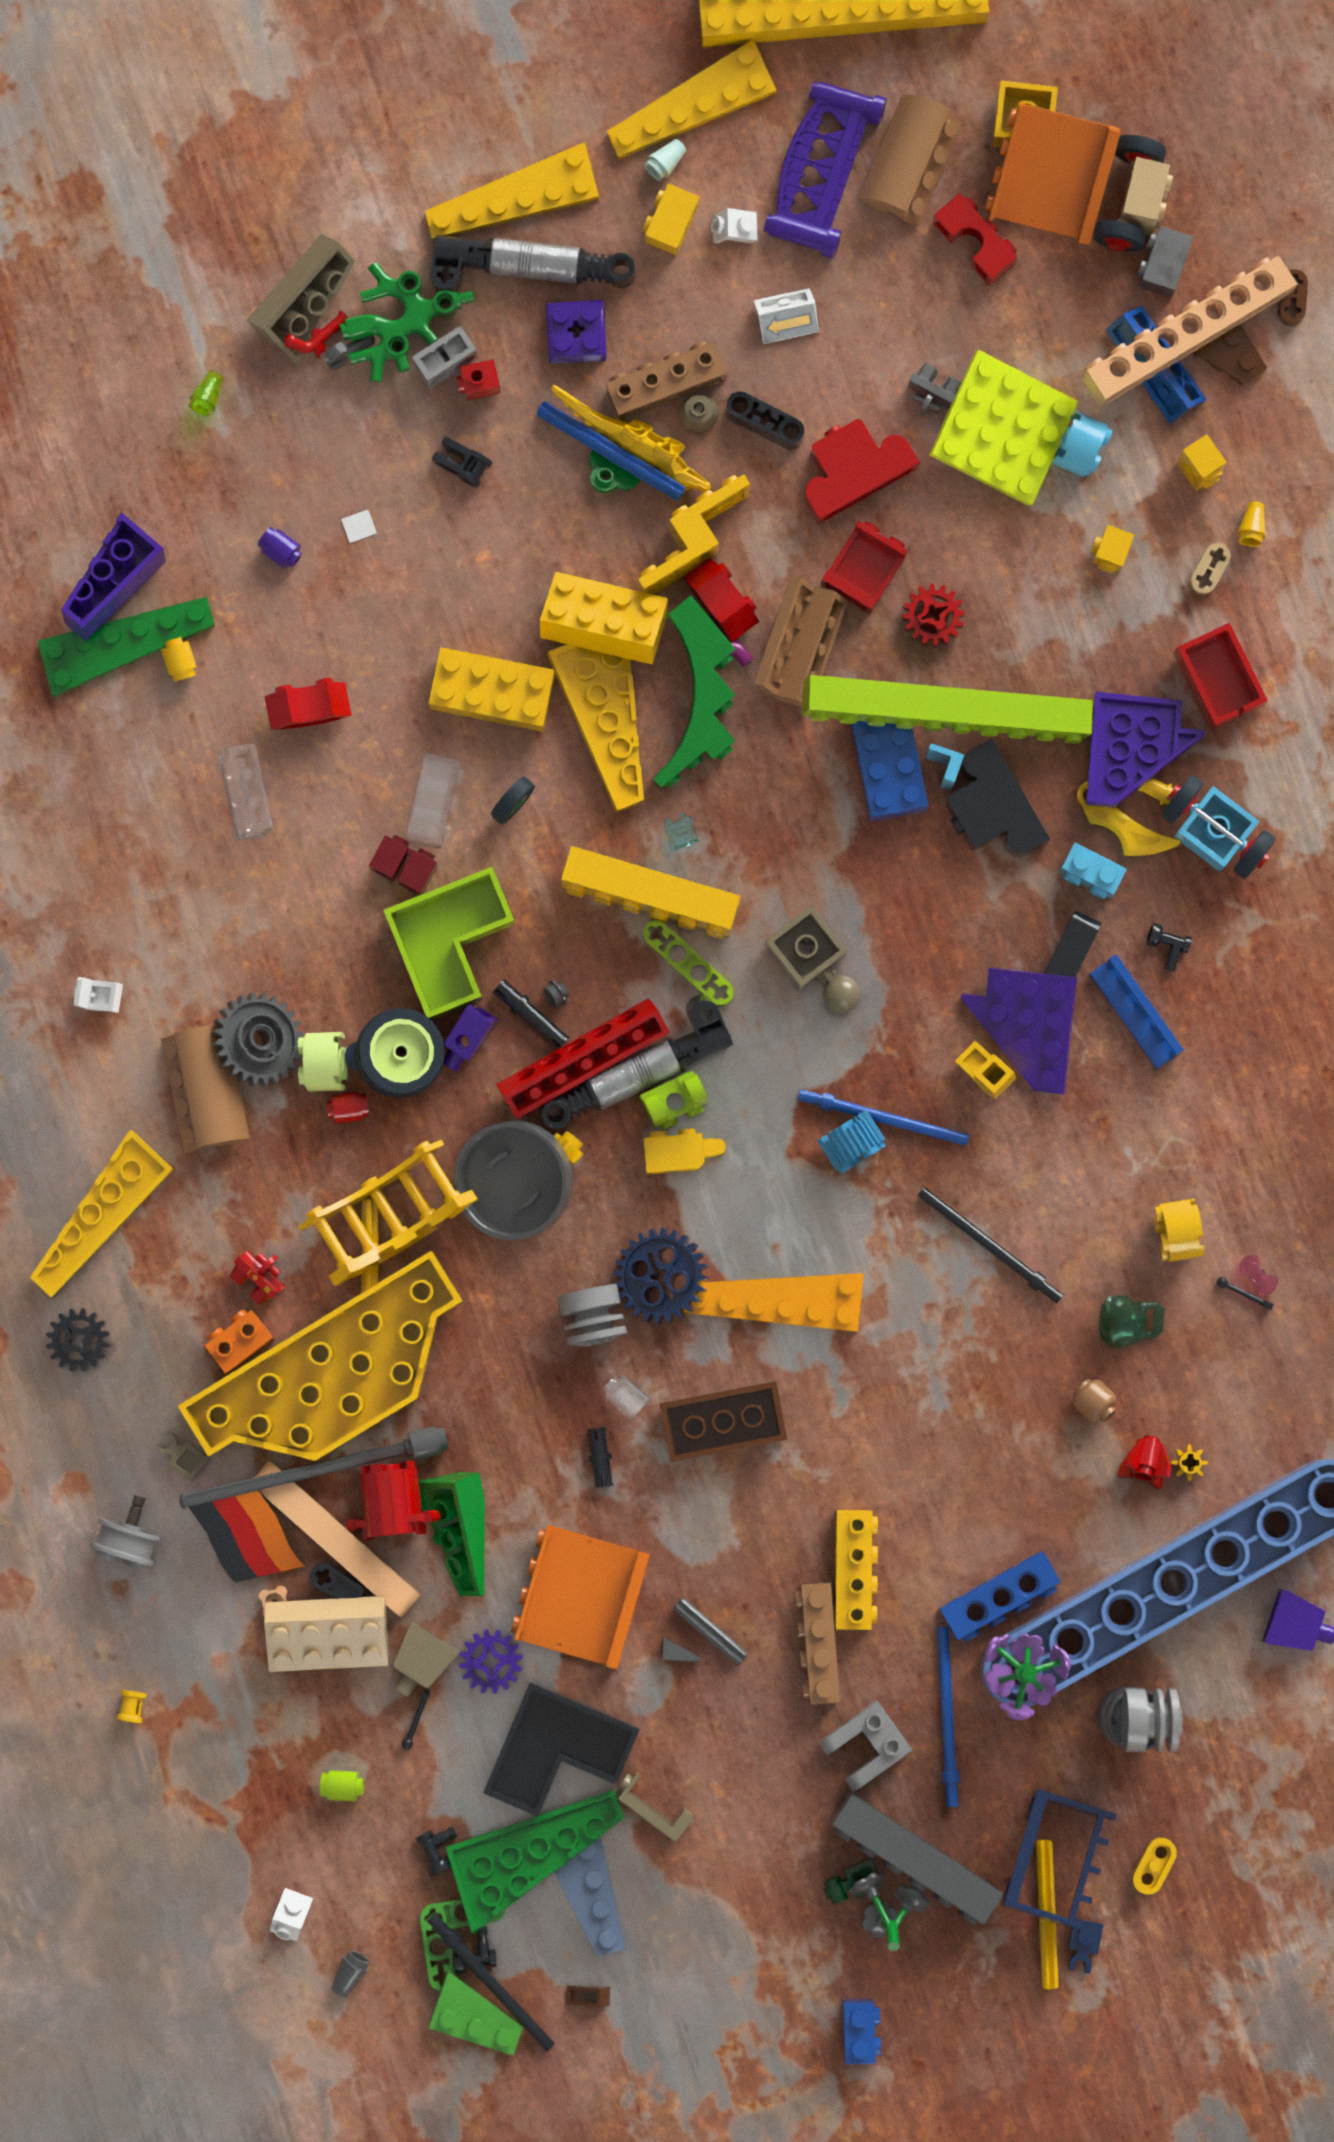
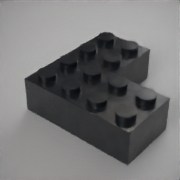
M530 1681L483 1794L538 1817L561 1761L617 1785L640 1727Z

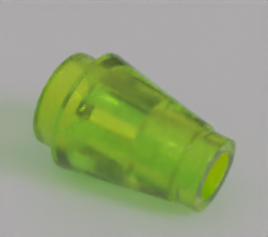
M208 371L207 375L189 397V407L191 410L203 416H209L211 412L216 410L224 380L220 374Z

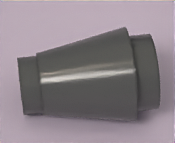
M349 1950L347 1955H343L332 1990L342 1997H347L369 1971V1959L354 1950Z

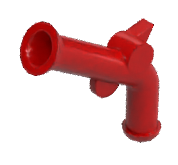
M340 310L337 317L323 329H313L311 332L312 338L307 342L294 337L292 334H288L283 340L284 346L301 353L313 352L320 359V354L326 350L324 342L341 329L340 324L344 323L348 316Z

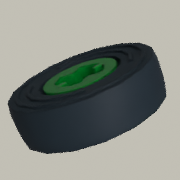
M524 776L518 779L497 802L491 812V816L501 825L505 824L528 800L535 788L534 784Z

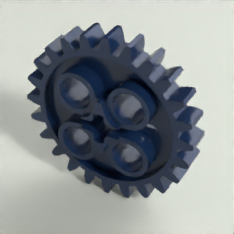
M661 1228L658 1236L656 1230L650 1229L649 1238L643 1233H638L640 1242L637 1243L629 1240L632 1249L630 1251L621 1249V1252L626 1256L625 1260H616V1263L622 1266V1270L613 1273L621 1277V1281L615 1284H617V1288H623L624 1290L619 1294V1298H628L629 1300L624 1307L626 1309L635 1307L633 1315L639 1317L644 1312V1321L650 1322L653 1315L657 1324L662 1323L664 1316L668 1323H673L674 1314L678 1318L684 1319V1309L694 1312L691 1303L693 1301L702 1302L697 1296L698 1292H707V1289L701 1286V1282L708 1281L709 1277L702 1275L701 1271L706 1270L709 1266L699 1263L705 1254L694 1253L699 1245L697 1243L687 1245L690 1237L683 1235L679 1239V1231L673 1230L669 1236L668 1230ZM671 1248L674 1257L670 1263L665 1264L662 1260V1254L666 1249ZM651 1252L654 1254L658 1269L666 1272L663 1276L665 1283L656 1279L660 1276V1273L649 1257ZM646 1262L648 1272L645 1276L639 1277L636 1272L637 1267L640 1263ZM683 1274L686 1277V1285L683 1289L677 1290L675 1280L679 1275ZM666 1285L672 1291L674 1295L673 1299L669 1298ZM658 1288L661 1293L660 1299L652 1304L649 1294L653 1289Z

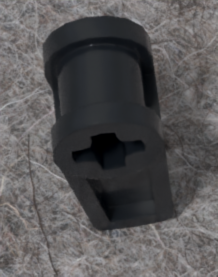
M445 436L442 440L443 448L449 451V454H454L463 459L464 462L457 463L450 456L446 457L436 452L432 457L433 463L454 474L466 484L478 488L481 484L479 481L486 468L490 469L493 462L483 454L470 450Z
M320 1563L311 1571L310 1581L316 1589L337 1599L362 1597L365 1591L363 1586L329 1563ZM326 1568L330 1571L328 1576L332 1580L331 1582L325 1581L323 1584H320L318 1582L319 1576L316 1575V1572H322Z

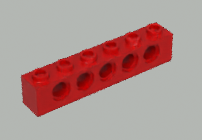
M647 998L496 1085L517 1120L670 1032L655 1005Z

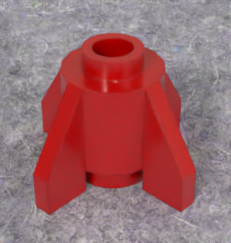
M1146 1435L1143 1438L1137 1439L1134 1447L1120 1464L1117 1476L1119 1478L1134 1477L1138 1480L1149 1482L1156 1489H1161L1163 1479L1170 1477L1172 1468L1165 1445L1155 1436Z

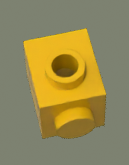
M1107 525L1102 538L1097 536L1091 549V553L1096 554L1093 563L1098 564V568L1104 572L1114 573V571L1120 573L1135 534Z

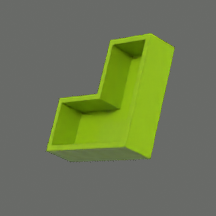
M493 867L383 910L426 1017L433 1021L483 1000L461 946L515 925L514 918Z

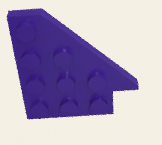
M1095 692L1086 805L1115 808L1203 739L1205 730L1180 728L1182 700Z
M990 967L986 996L963 993L961 994V999L1034 1091L1065 1094L1077 977Z

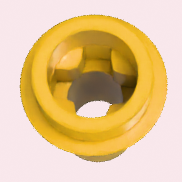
M1251 501L1247 503V509L1237 532L1239 543L1242 545L1258 547L1262 545V540L1266 538L1265 505L1261 502Z

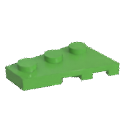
M448 1969L428 2024L429 2029L510 2055H514L523 2026L497 2005L491 2003L479 1994L477 1990L470 1985L468 1986Z

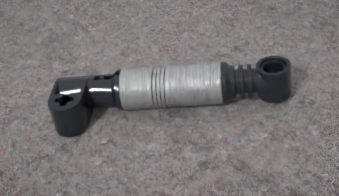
M436 235L431 267V281L437 293L442 290L458 292L461 287L463 267L483 269L487 274L514 276L516 278L519 276V278L526 277V279L529 277L530 279L560 281L572 284H581L583 281H588V278H591V282H595V279H598V283H602V280H605L606 284H612L617 288L630 286L636 277L635 262L631 256L625 253H616L605 258V254H601L598 257V253H594L591 256L590 252H586L584 248L565 247V245L559 246L556 244L548 245L539 242L530 243L529 241L523 242L522 240L516 241L513 239L505 240L496 237H490L485 241ZM438 264L457 266L458 268L449 267L451 279H448L445 284L442 283L441 279L445 278L444 267L438 266ZM620 265L626 266L629 269L628 273L623 276L616 275L613 271Z
M705 995L692 997L686 1005V1013L694 1030L693 1032L676 1040L669 1038L664 1042L662 1041V1043L659 1042V1044L651 1046V1048L642 1050V1052L635 1054V1056H629L627 1059L619 1061V1063L617 1062L578 1085L579 1089L573 1087L572 1092L568 1090L565 1092L566 1095L561 1094L538 1107V1111L542 1121L551 1129L563 1128L570 1120L574 1119V1114L579 1117V1112L582 1111L585 1114L587 1113V1108L590 1111L604 1110V1108L612 1106V1104L620 1102V1100L628 1099V1097L636 1095V1093L644 1091V1089L647 1090V1088L657 1085V1083L660 1084V1082L668 1080V1078H673V1076L685 1072L687 1066L732 1046V1039L717 1006ZM704 1006L706 1009L705 1014L709 1020H718L698 1029V1027L705 1024L699 1015V1008ZM560 1106L562 1108L561 1113L557 1117L547 1116L549 1108Z

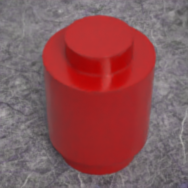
M350 1092L331 1095V1101L326 1102L328 1119H334V1124L362 1121V1117H369L366 1093Z

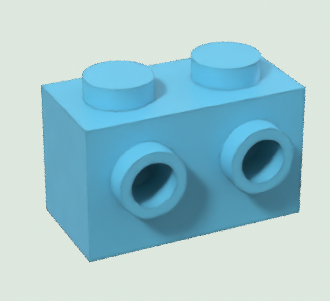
M1074 843L1059 873L1064 875L1063 879L1076 886L1081 884L1089 888V892L1101 899H1105V897L1111 899L1127 869Z

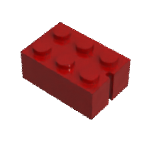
M1230 622L1178 646L1174 651V657L1211 731L1234 721L1238 715L1239 717L1245 716L1267 703L1268 699Z

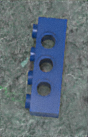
M1040 1551L938 1609L956 1640L963 1638L964 1642L979 1635L978 1628L987 1623L991 1628L1006 1619L1004 1614L1012 1609L1018 1613L1032 1605L1029 1600L1039 1594L1042 1599L1057 1591L1055 1585L1061 1583L1044 1551ZM1024 1575H1030L1034 1579V1587L1029 1592H1023L1019 1587V1580ZM999 1589L1005 1590L1009 1595L1007 1604L1001 1607L997 1606L993 1601V1595ZM972 1604H979L983 1609V1615L977 1621L970 1620L967 1615V1610Z

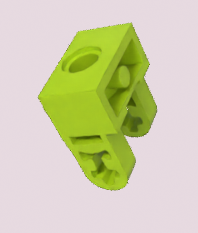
M693 1070L640 1095V1100L654 1129L661 1127L662 1131L677 1125L676 1119L686 1114L688 1118L701 1114L705 1111L703 1106L708 1104L706 1092L697 1074H694ZM671 1095H678L683 1099V1106L678 1110H672L666 1104L667 1098Z

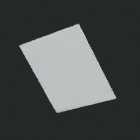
M369 510L341 519L350 543L377 534Z

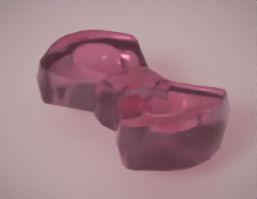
M1248 1255L1241 1260L1239 1272L1249 1276L1256 1283L1260 1295L1274 1292L1278 1284L1277 1276L1266 1274L1260 1268L1258 1255Z

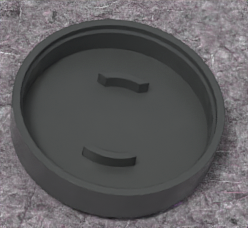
M506 1121L480 1130L467 1141L456 1160L453 1184L454 1190L459 1191L460 1194L472 1190L478 1200L462 1212L477 1229L494 1238L520 1240L537 1235L558 1221L570 1201L573 1188V1174L564 1148L551 1133L529 1122Z

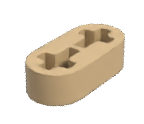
M1214 543L1206 549L1189 582L1194 594L1207 596L1215 589L1231 558L1230 551L1224 544ZM1217 551H1220L1224 562L1218 561L1216 566L1212 568L1209 565L1213 557L1209 554H1215ZM1207 571L1211 574L1207 581L1211 586H1205L1201 589L1198 587L1199 581L1196 580V577L1201 579Z

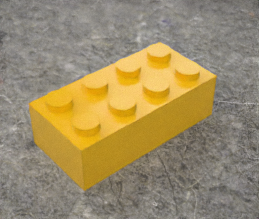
M555 572L540 618V638L653 665L667 620L668 598Z
M440 647L429 707L430 710L544 732L555 680V670Z

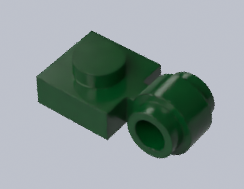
M871 1857L843 1869L847 1880H841L839 1875L823 1882L825 1886L823 1891L827 1900H831L834 1905L848 1899L847 1892L857 1881L866 1878L872 1873L878 1874ZM882 1881L875 1886L877 1889L883 1886ZM863 1892V1893H861V1894L855 1893L854 1895H855L856 1898H858V1897H860V1896H862V1895H865L866 1893H865V1892Z

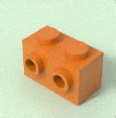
M245 1309L241 1310L230 1319L233 1323L224 1331L219 1327L207 1336L209 1342L204 1346L225 1374L231 1373L275 1339L253 1310L246 1312Z

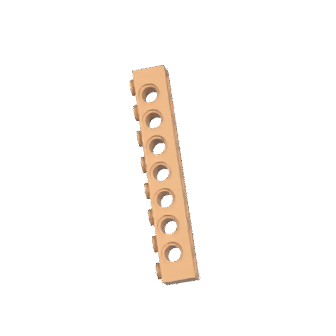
M1279 255L1272 260H1269L1267 257L1259 261L1253 267L1255 270L1247 275L1245 272L1237 274L1229 281L1231 284L1223 289L1221 286L1214 288L1206 294L1207 299L1202 302L1192 301L1182 309L1183 313L1174 318L1173 314L1167 316L1158 323L1159 327L1151 332L1149 329L1142 331L1135 336V342L1126 346L1123 343L1110 352L1111 356L1102 361L1101 358H1097L1086 366L1087 371L1082 380L1100 408L1291 294L1297 286V282ZM1254 282H1261L1266 290L1260 291L1256 289ZM1230 296L1238 297L1242 305L1233 304ZM1206 311H1214L1218 315V319L1209 318ZM1182 325H1190L1194 329V333H1186ZM1158 339L1167 340L1171 347L1163 348L1158 343ZM1134 354H1143L1147 362H1138ZM1116 367L1120 369L1123 376L1115 377L1110 372V368Z

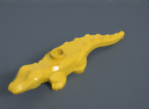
M552 386L551 390L555 397L562 401L565 407L570 408L575 416L581 417L587 426H593L597 433L604 434L610 441L616 442L620 447L649 465L660 468L667 476L685 486V491L697 489L701 493H705L711 489L710 483L695 470L688 467L679 456L680 452L685 449V446L680 441L671 437H661L653 432L650 424L638 419H633L631 423L600 414L558 386Z

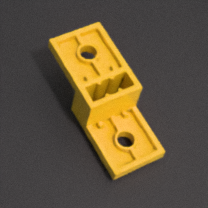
M744 474L738 478L736 475L729 477L721 483L722 488L714 493L711 490L706 491L696 499L697 503L687 508L684 505L671 514L669 532L680 550L669 554L665 558L666 562L659 567L651 565L640 573L641 577L638 579V591L654 595L685 576L707 558L711 557L713 559L718 556L719 543L706 522L749 497L750 483Z

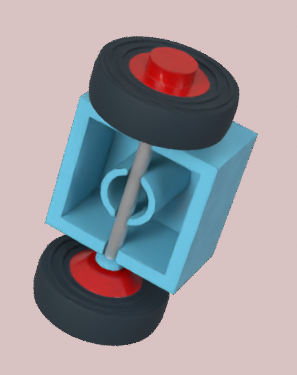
M1191 775L1182 787L1176 785L1167 799L1170 803L1163 810L1161 816L1173 824L1180 815L1186 814L1191 809L1189 811L1191 815L1174 837L1219 872L1227 865L1237 850L1241 851L1243 849L1240 853V860L1233 871L1241 878H1247L1255 867L1261 869L1270 855L1267 852L1274 844L1276 838L1264 830L1256 839L1251 840L1246 845L1247 837L1260 821L1214 786L1199 804L1196 803L1194 805L1197 800V793L1204 783L1196 776Z

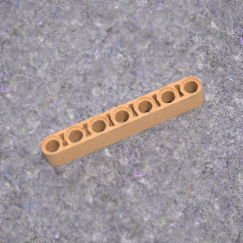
M268 1460L253 1478L282 1470L272 1461ZM296 1482L259 1490L263 1496L377 1597L385 1596V1604L402 1618L420 1598L421 1594Z

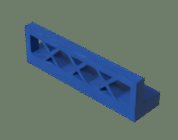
M1140 306L1122 314L1105 330L1116 346L1123 343L1128 346L1135 342V336L1142 331L1149 329L1151 332L1157 327L1143 306ZM1135 317H1137L1140 320L1144 328L1139 326V324L1135 320ZM1158 339L1160 346L1170 348L1165 339ZM1134 354L1138 362H1147L1143 354ZM1180 360L1170 366L1176 375L1169 368H1166L1142 383L1170 424L1177 421L1187 411L1203 404L1207 400ZM1184 389L1191 394L1194 400H1190Z
M1117 954L1089 974L1156 1070L1184 1050Z

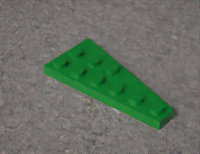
M611 1790L541 1814L538 1817L535 1816L445 1847L472 1934H475L621 1823L625 1818L616 1791Z

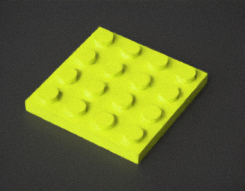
M976 350L929 456L1027 506H1031L1036 499L1051 465V460L1055 456L1061 438L1070 422V416L1074 412L1078 401L980 350Z

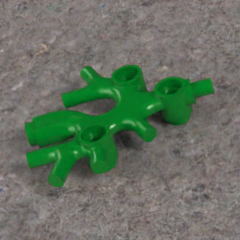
M374 262L368 267V270L377 280L378 284L375 288L359 292L362 303L392 296L402 302L404 313L401 318L392 321L372 314L345 319V322L340 324L344 340L350 339L352 342L374 335L380 338L378 346L348 354L351 365L369 361L371 363L370 381L375 383L381 382L383 366L388 358L396 361L399 373L409 371L410 368L407 361L410 352L407 340L408 335H420L429 346L439 340L429 327L430 321L436 316L449 319L456 314L457 310L462 309L461 305L475 302L472 290L460 294L457 291L442 290L435 295L434 299H425L420 295L422 291L421 279L416 272L405 271L399 278L395 279L388 276L380 265ZM408 284L415 285L411 290L405 288ZM445 303L451 305L448 309L441 308ZM401 346L403 348L399 352L393 351L394 347Z

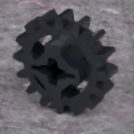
M72 1308L69 1309V1317L62 1313L58 1314L59 1324L55 1322L50 1323L55 1330L53 1333H46L47 1337L52 1338V1343L47 1344L46 1348L54 1349L55 1352L50 1357L52 1360L61 1359L59 1367L64 1368L67 1364H70L71 1372H75L77 1366H80L82 1372H86L87 1364L90 1363L93 1367H97L96 1358H106L102 1349L110 1348L111 1344L104 1342V1338L110 1336V1332L102 1331L101 1329L105 1326V1321H99L98 1323L95 1321L98 1314L93 1312L87 1317V1310L82 1308L79 1315H77ZM73 1321H86L90 1325L81 1329L77 1328ZM63 1329L66 1333L64 1342L59 1345V1336ZM73 1332L77 1335L85 1336L82 1339L84 1349L78 1345H72V1342L75 1340ZM97 1336V1346L93 1351L91 1348L92 1338ZM72 1352H79L84 1359L72 1360L66 1355Z

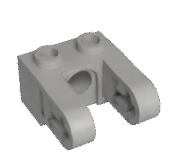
M877 1700L870 1703L818 1742L826 1755L841 1747L861 1731L864 1732L878 1754L844 1779L853 1792L913 1750Z

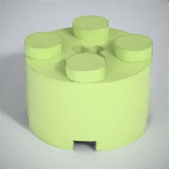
M343 1032L306 1033L304 1038L298 1039V1053L303 1055V1067H299L298 1079L299 1084H304L308 1092L345 1090L346 1086L341 1084V1081L348 1078V1064L345 1060L347 1047H341L340 1040H346Z

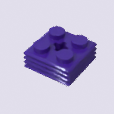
M602 300L546 304L549 363L606 360L604 302ZM573 327H579L580 330H584L580 332L577 338L574 337L572 332H569L573 330Z

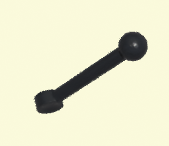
M1225 1277L1217 1279L1216 1283L1219 1288L1226 1287L1272 1310L1274 1304L1229 1283Z
M424 1690L408 1735L402 1740L401 1744L404 1749H410L413 1746L412 1738L431 1691Z

